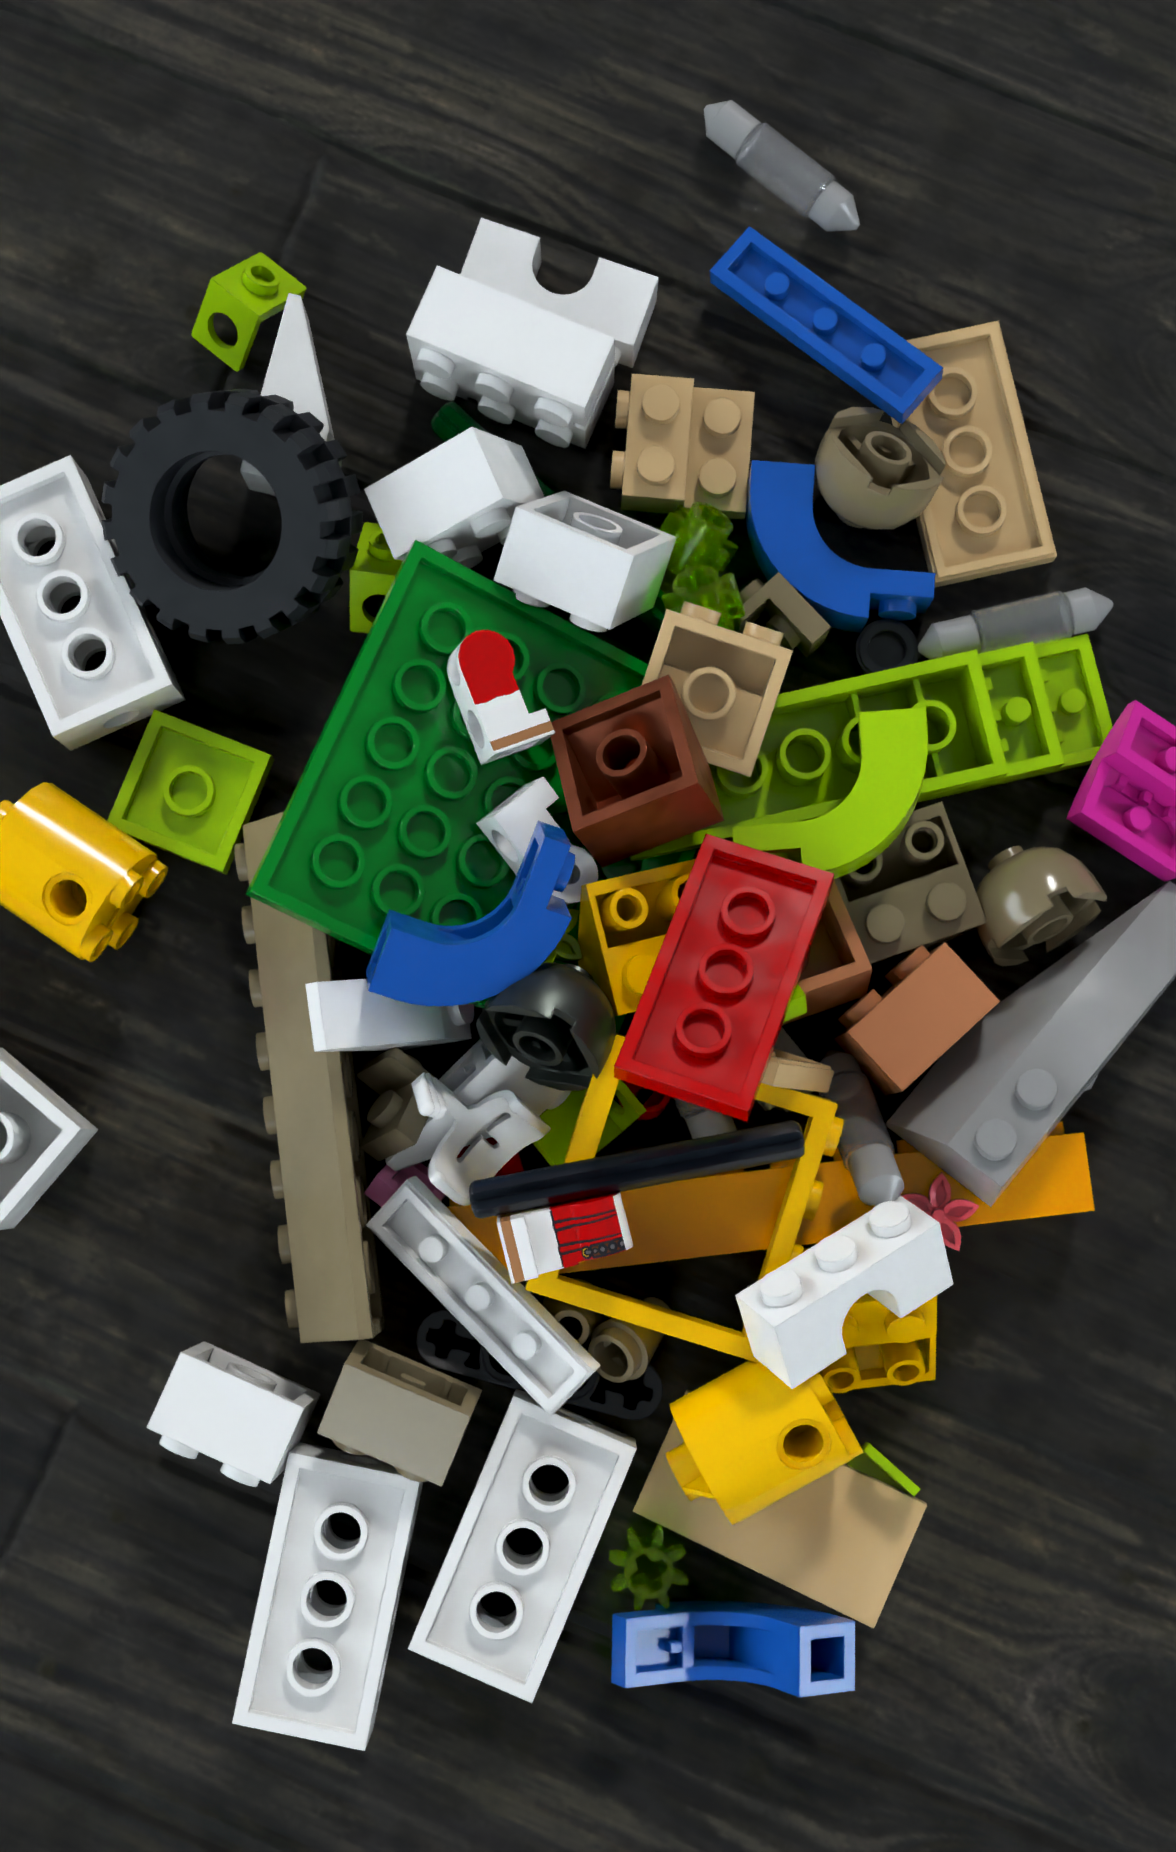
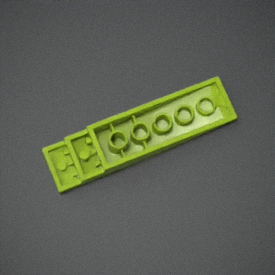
M1083 634L1035 646L1032 641L979 654L977 649L778 694L751 777L709 764L724 821L631 856L630 861L700 848L705 834L732 842V826L807 821L832 811L849 795L860 772L859 712L926 707L928 754L924 781L917 802L1091 764L1113 726L1089 635Z

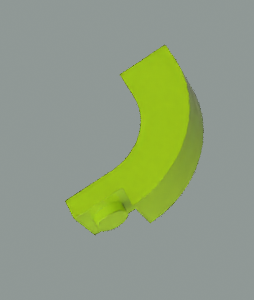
M926 707L859 712L858 730L861 768L857 781L845 800L825 815L807 821L732 826L733 842L789 860H801L802 864L834 873V879L852 873L868 864L880 855L900 834L911 817L919 799L928 754Z

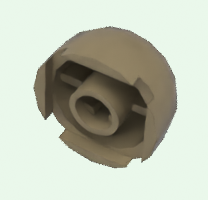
M850 407L837 412L819 445L815 458L817 488L829 507L847 525L866 529H895L918 517L928 506L944 478L940 477V474L946 464L944 456L935 442L916 425L905 420L903 424H900L899 428H896L891 424L880 421L884 411L873 407Z
M1013 846L1000 852L989 862L988 868L990 872L978 885L976 893L987 923L977 927L976 930L983 946L995 964L1002 967L1018 965L1029 961L1023 951L1024 949L1046 941V949L1049 952L1080 933L1101 912L1095 900L1106 901L1107 895L1089 869L1079 859L1067 852L1053 847H1033L1023 850L1021 846Z

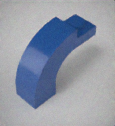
M752 460L748 477L746 524L752 551L768 581L779 572L831 627L844 631L861 633L869 618V609L878 610V616L881 618L893 620H911L916 617V613L926 612L934 599L935 573L861 567L842 559L826 545L817 530L813 517L815 465Z
M541 821L537 822L508 895L492 912L476 921L463 925L443 926L428 923L389 909L366 969L368 991L409 1004L456 1006L481 1001L497 995L510 985L535 971L556 948L572 919L564 899L552 896L554 890L561 893L564 891L575 863V854L569 852L571 845L564 830Z
M735 1601L655 1603L654 1610L612 1614L611 1683L623 1688L694 1680L740 1681L772 1687L799 1698L855 1691V1621L806 1608Z

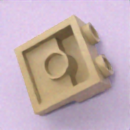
M632 374L630 391L618 390L615 428L627 429L626 450H613L610 489H622L621 510L744 519L747 503L755 392L694 387V378Z
M684 601L680 613L666 609L642 685L669 674L676 686L707 762L751 777L793 650L780 646L784 633L746 621L743 633L741 634L717 626L721 616L720 612Z

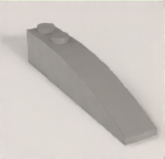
M1168 881L998 1003L940 1057L887 1121L886 1126L988 1206L992 1207L1175 979L1176 885Z

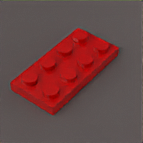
M705 834L614 1065V1078L747 1122L829 897L834 873Z

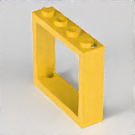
M616 1033L611 1052L597 1079L592 1074L563 1164L591 1159L596 1156L619 1079L614 1078V1065L625 1040V1035ZM764 1083L760 1085L756 1100L809 1116L803 1134L805 1154L795 1160L758 1280L803 1253L804 1247L795 1244L802 1219L812 1221L820 1204L824 1183L815 1180L822 1155L830 1157L834 1155L844 1122L842 1118L835 1116L838 1104L829 1099L797 1089L772 1087ZM559 1270L539 1274L538 1278L526 1280V1291L758 1363V1360L753 1356L745 1326H743L742 1332L559 1275Z

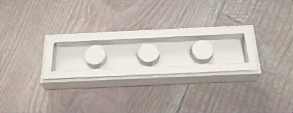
M416 1175L407 1179L366 1224L550 1416L556 1413L601 1366L529 1291L525 1290V1287L520 1282L511 1284L506 1267Z

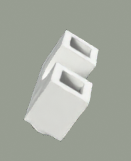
M484 218L480 219L460 275L615 338V360L613 362L615 367L619 363L633 368L657 302V276L599 257L593 276L584 288L572 294H555L544 289L536 280L542 263L540 237Z
M900 1195L895 1201H886L876 1205L869 1212L834 1234L822 1239L818 1244L778 1269L766 1274L762 1279L735 1296L753 1356L787 1386L793 1389L847 1354L842 1336L843 1322L851 1306L866 1293L899 1318H903L954 1283L940 1223Z

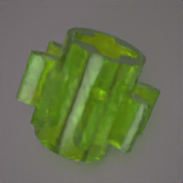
M695 502L689 510L683 505H679L674 513L670 512L659 529L677 537L667 568L675 575L688 581H699L704 573L709 578L715 579L719 571H724L738 549L737 545L727 540L733 530V525L729 518L720 510L707 503Z
M699 565L682 571L673 581L672 589L674 593L662 595L665 609L677 613L681 612L684 601L720 612L721 616L717 626L732 631L734 629L733 619L745 616V610L734 575L728 573L719 577L717 570L711 566Z
M657 1525L654 1528L651 1537L639 1538L637 1532L632 1527L628 1528L627 1534L630 1545L626 1551L623 1552L617 1549L609 1551V1560L614 1565L624 1567V1572L615 1576L611 1581L613 1592L621 1591L628 1587L634 1593V1610L637 1611L641 1609L645 1599L658 1598L664 1608L670 1607L667 1591L672 1583L682 1586L687 1585L689 1581L685 1572L673 1568V1562L681 1559L686 1553L683 1543L667 1548L663 1543L664 1537L661 1525ZM646 1553L652 1562L663 1559L658 1565L659 1578L650 1581L645 1573L633 1575L638 1570L637 1557Z

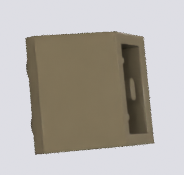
M942 801L913 811L903 830L880 855L854 872L834 879L872 967L906 956L920 945L928 948L974 932L977 927L987 923Z
M358 1340L344 1363L317 1433L332 1439L339 1449L349 1454H367L394 1466L396 1471L407 1479L417 1482L429 1481L442 1487L472 1418L482 1389L367 1340Z

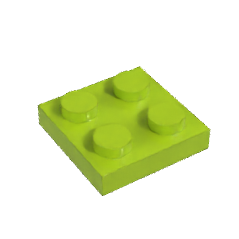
M154 709L107 821L136 840L227 875L235 856V844L240 843L243 837L242 825L249 823L275 759L268 753Z

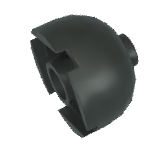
M555 962L542 963L530 975L510 985L499 994L489 997L476 1023L481 1041L496 1059L507 1065L511 1056H513L519 1062L530 1067L525 1078L539 1085L561 1091H582L588 1088L592 1074L597 1079L601 1073L616 1036L615 1016L612 1005L598 984L594 982L593 977L577 965Z

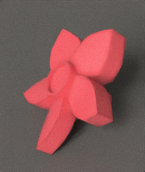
M942 1172L932 1181L929 1187V1199L918 1193L901 1195L940 1223L944 1244L951 1249L960 1251L962 1236L955 1222L968 1219L975 1213L979 1205L967 1199H953L950 1201V1184Z

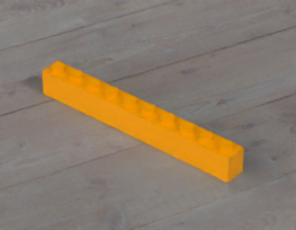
M1063 1121L1057 1124L992 1207L988 1206L905 1140L896 1141L898 1153L893 1155L904 1181V1190L901 1195L918 1193L929 1199V1187L932 1181L942 1172L950 1184V1201L953 1199H967L979 1205L975 1213L968 1219L955 1222L958 1227L1095 1211L1084 1132L1064 1134ZM868 1144L838 1147L833 1155L834 1161L820 1162L815 1180L824 1183L820 1204L812 1221L802 1219L795 1244H817L822 1239L834 1234L875 1207L861 1202L848 1168V1159L851 1154ZM796 1159L770 1163V1168L744 1171L743 1168L621 1192V1197L634 1246L617 1254L578 1262L579 1265L560 1269L558 1274L766 1250L771 1240ZM448 1198L449 1206L446 1207L508 1270L497 1227V1216L477 1218L472 1211L471 1204L469 1206H462Z

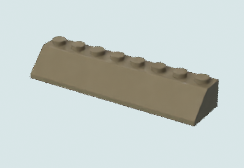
M284 812L242 825L244 843L235 844V863L240 882L249 881L250 886ZM251 898V905L242 907V925L246 943H256L258 969L249 970V988L253 1006L263 1007L266 1032L256 1034V1050L260 1070H270L273 1096H265L263 1098V1113L268 1135L277 1134L280 1160L271 1161L270 1174L275 1199L284 1198L287 1224L278 1225V1247L282 1264L292 1263L294 1289L285 1291V1309L288 1326L290 1329L299 1328L301 1343L374 1338L385 1329L375 1235L366 1226L372 1219L370 1198L364 1194L369 1187L365 1151L360 1148L363 1132L353 1051L314 1052L305 984L313 982L345 980L340 940Z

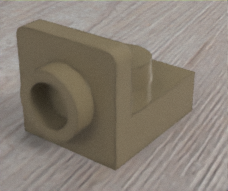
M779 572L765 585L758 578L755 579L731 603V606L736 611L731 617L730 630L742 634L746 621L754 623L765 614L770 619L766 622L767 628L784 633L781 645L790 650L797 647L806 658L825 642L831 628Z
M396 1047L364 1062L357 1073L358 1079L380 1095L367 1114V1121L370 1122V1126L360 1144V1148L378 1162L415 1145L429 1117L419 1113L411 1084L423 1072H429L423 1068L416 1058Z

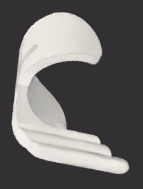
M423 1072L411 1083L421 1115L433 1117L437 1120L441 1119L448 1112L454 1118L451 1129L443 1137L430 1160L428 1177L437 1189L459 1205L469 1206L471 1204L469 1186L473 1181L494 1177L515 1154L529 1144L540 1140L551 1130L535 1112L510 1090L495 1092L480 1102L467 1106L441 1081L432 1077L429 1073ZM507 1113L487 1128L488 1134L497 1141L496 1144H490L480 1135L467 1148L464 1154L457 1158L463 1147L480 1129L500 1114Z

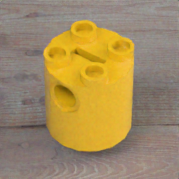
M43 782L30 789L15 804L9 800L0 802V905L80 960L95 961L107 945L115 950L121 948L130 938L138 924V918L133 916L132 913L143 897L149 898L160 887L167 875L168 867L157 860V854L53 783Z
M748 1360L669 1404L673 1418L684 1440L681 1445L665 1453L679 1485L691 1502L701 1496L716 1499L732 1525L741 1522L864 1453L820 1372L791 1389L759 1360L758 1363Z

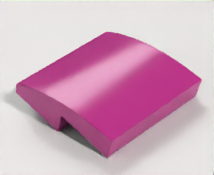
M1135 700L1126 706L1102 743L1078 789L1066 819L1164 882L1176 878V726Z

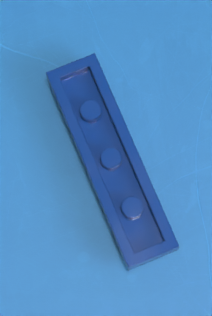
M750 226L710 270V281L714 286L900 424L905 422L942 379V366Z

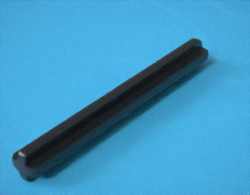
M790 1120L475 1180L469 1186V1197L475 1217L481 1219L796 1159L805 1154V1143L801 1126L796 1121Z

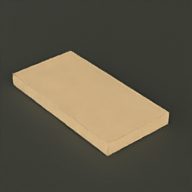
M999 320L906 340L943 367L941 381L906 419L908 422L916 425L935 442L943 454L946 464L940 474V477L944 478L932 500L923 512L915 518L928 572L935 573V588L1053 562L1057 557ZM891 417L893 426L899 428L900 423Z
M686 1390L684 1396L687 1395V1394H689V1393L692 1392V1391ZM673 1419L633 1512L874 1629L925 1512L927 1503L844 1464L741 1522L732 1525L716 1499L701 1496L691 1502L679 1485L665 1455L666 1452L681 1445L684 1441Z

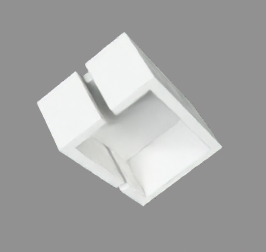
M438 265L406 333L416 379L421 381L420 385L427 392L449 401H453L456 396L466 400L468 397L478 401V410L488 418L503 424H511L514 419L536 428L535 433L538 437L558 447L567 448L572 443L586 449L614 385L615 338Z

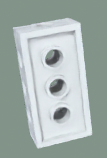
M71 455L0 486V617L52 736L70 751L152 715L154 709L162 711L186 700L145 607L142 608L129 594L130 590L135 587L134 581L129 574L118 577L110 559L119 556L115 539L104 540L102 520H106L87 476ZM55 540L53 548L48 553L37 556L38 550L43 544ZM81 595L80 602L74 610L61 614L62 606L69 598ZM106 651L105 660L100 667L92 671H85L86 663L93 654Z
M516 1389L416 1626L408 1650L532 1703L637 1450L636 1439L563 1407L550 1416L527 1392ZM543 1465H555L566 1473L569 1482L560 1492L547 1494L536 1488L532 1481V1473ZM528 1528L538 1534L542 1541V1546L533 1554L521 1555L509 1547L506 1536L515 1529ZM490 1592H503L512 1598L516 1608L506 1616H493L483 1608L480 1599Z
M301 1442L289 1452L232 1724L365 1751L374 1727L423 1482L405 1478L396 1471L394 1466L374 1457L353 1455L345 1451ZM343 1512L353 1516L360 1526V1537L353 1540H345L338 1537L331 1528L330 1515ZM322 1580H331L338 1583L346 1593L347 1602L342 1605L325 1603L318 1595L316 1583ZM317 1648L324 1651L330 1657L333 1668L327 1671L312 1669L304 1660L303 1650Z

